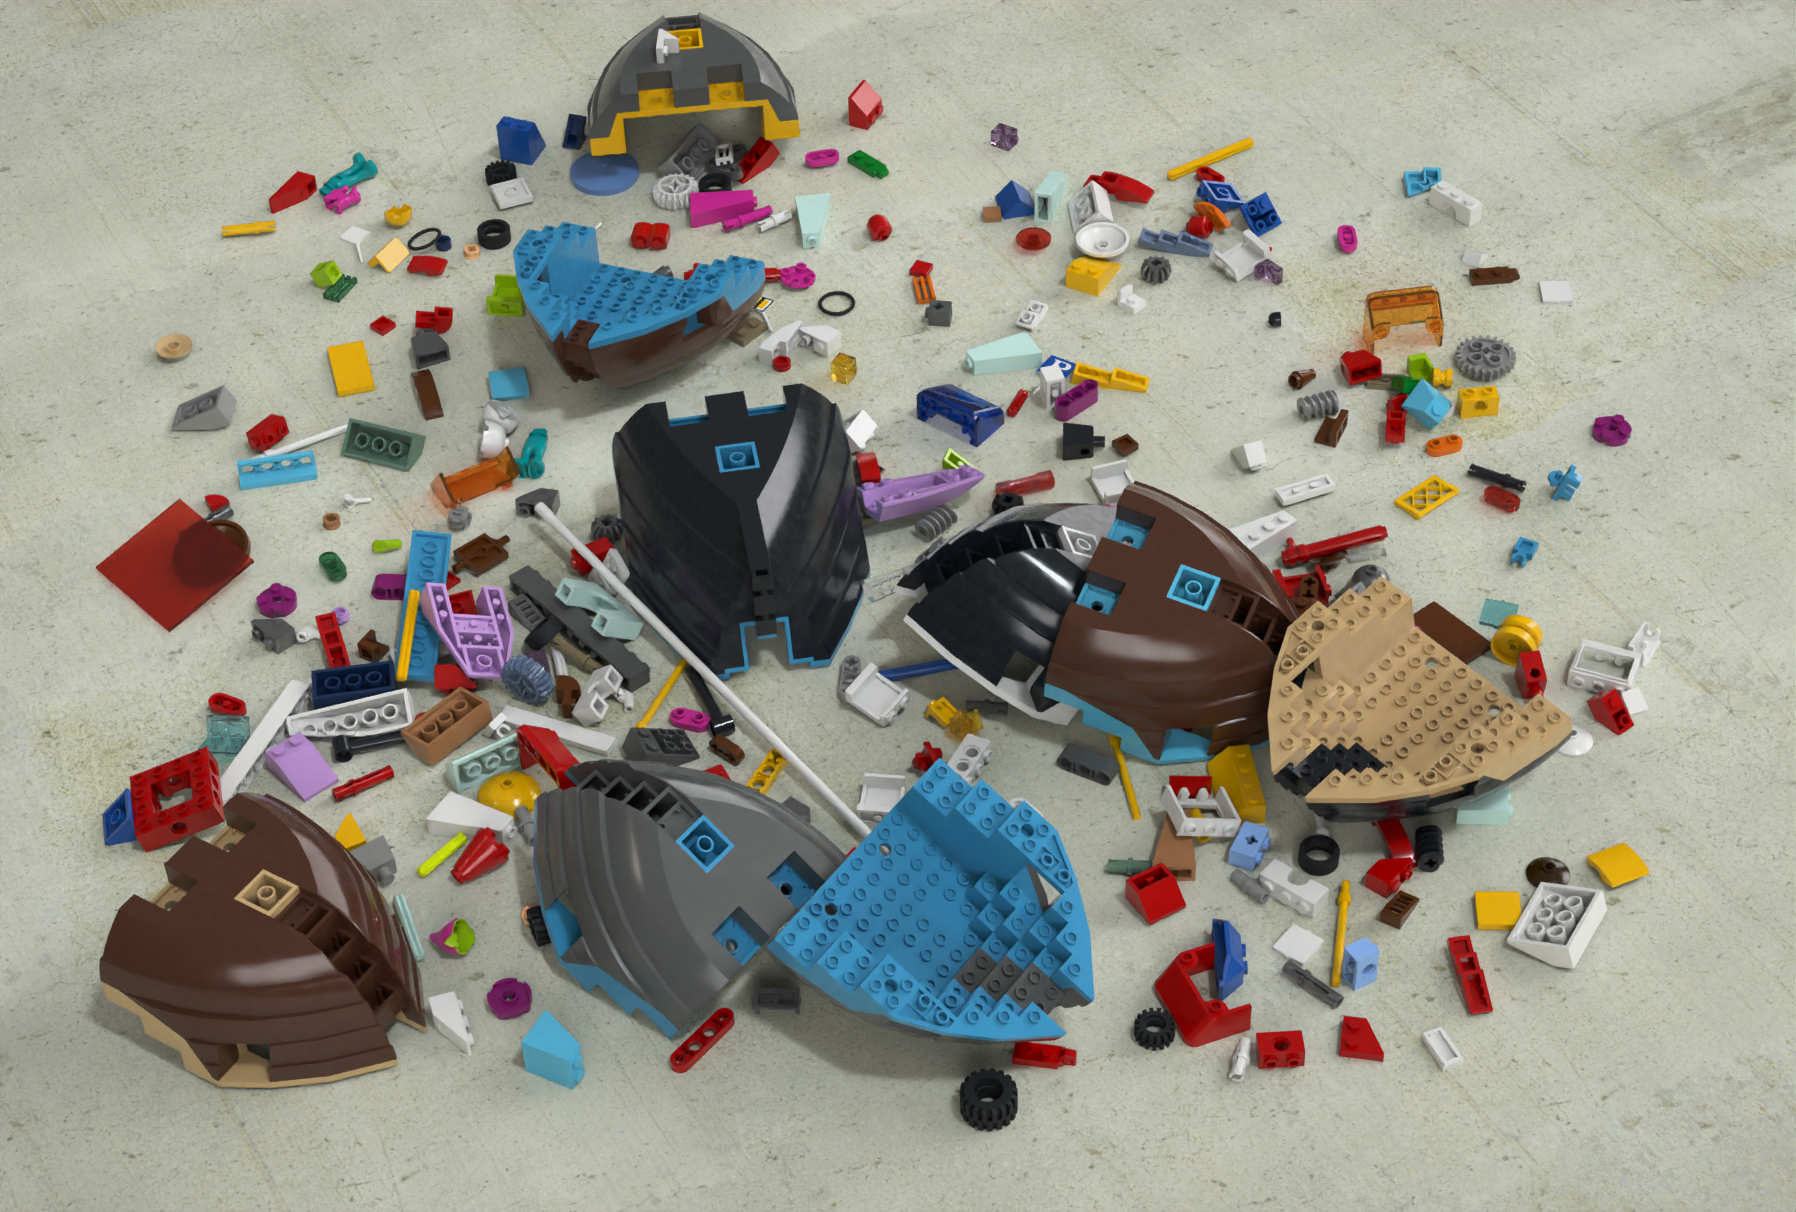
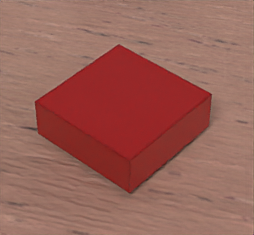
M916 260L910 268V275L916 277L923 276L926 279L933 270V264Z
M381 316L370 324V329L381 336L396 328L395 322L385 316Z

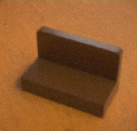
M1341 409L1336 419L1326 417L1314 442L1336 448L1347 427L1349 410Z

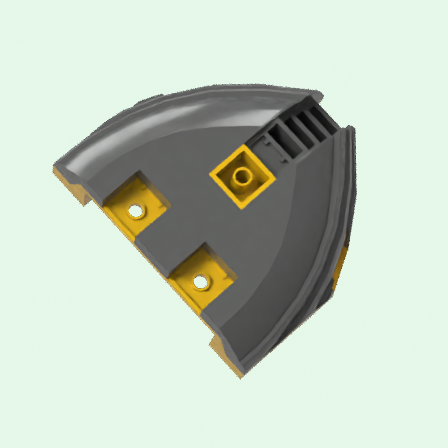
M698 12V15L668 18L661 16L623 45L604 68L587 105L592 156L627 153L623 118L632 119L655 115L686 114L688 112L710 110L719 111L742 107H758L761 134H763L765 140L800 137L794 89L769 53L750 37ZM659 29L667 31L677 37L679 41V53H668V56H665L664 63H657L656 45Z

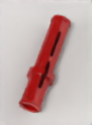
M388 765L361 778L350 779L348 783L331 789L332 795L336 801L350 795H358L360 791L394 778L393 769Z

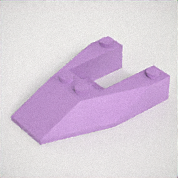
M426 583L419 598L422 612L468 678L503 679L500 675L502 673L501 669L511 657L514 630L502 587L483 586L476 600L479 615L453 614L445 584Z

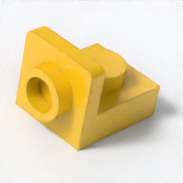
M942 696L938 701L933 699L926 706L928 710L924 717L927 719L932 715L945 729L960 713Z

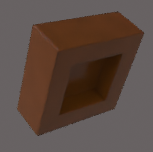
M1129 434L1112 440V447L1122 456H1126L1139 449V444Z

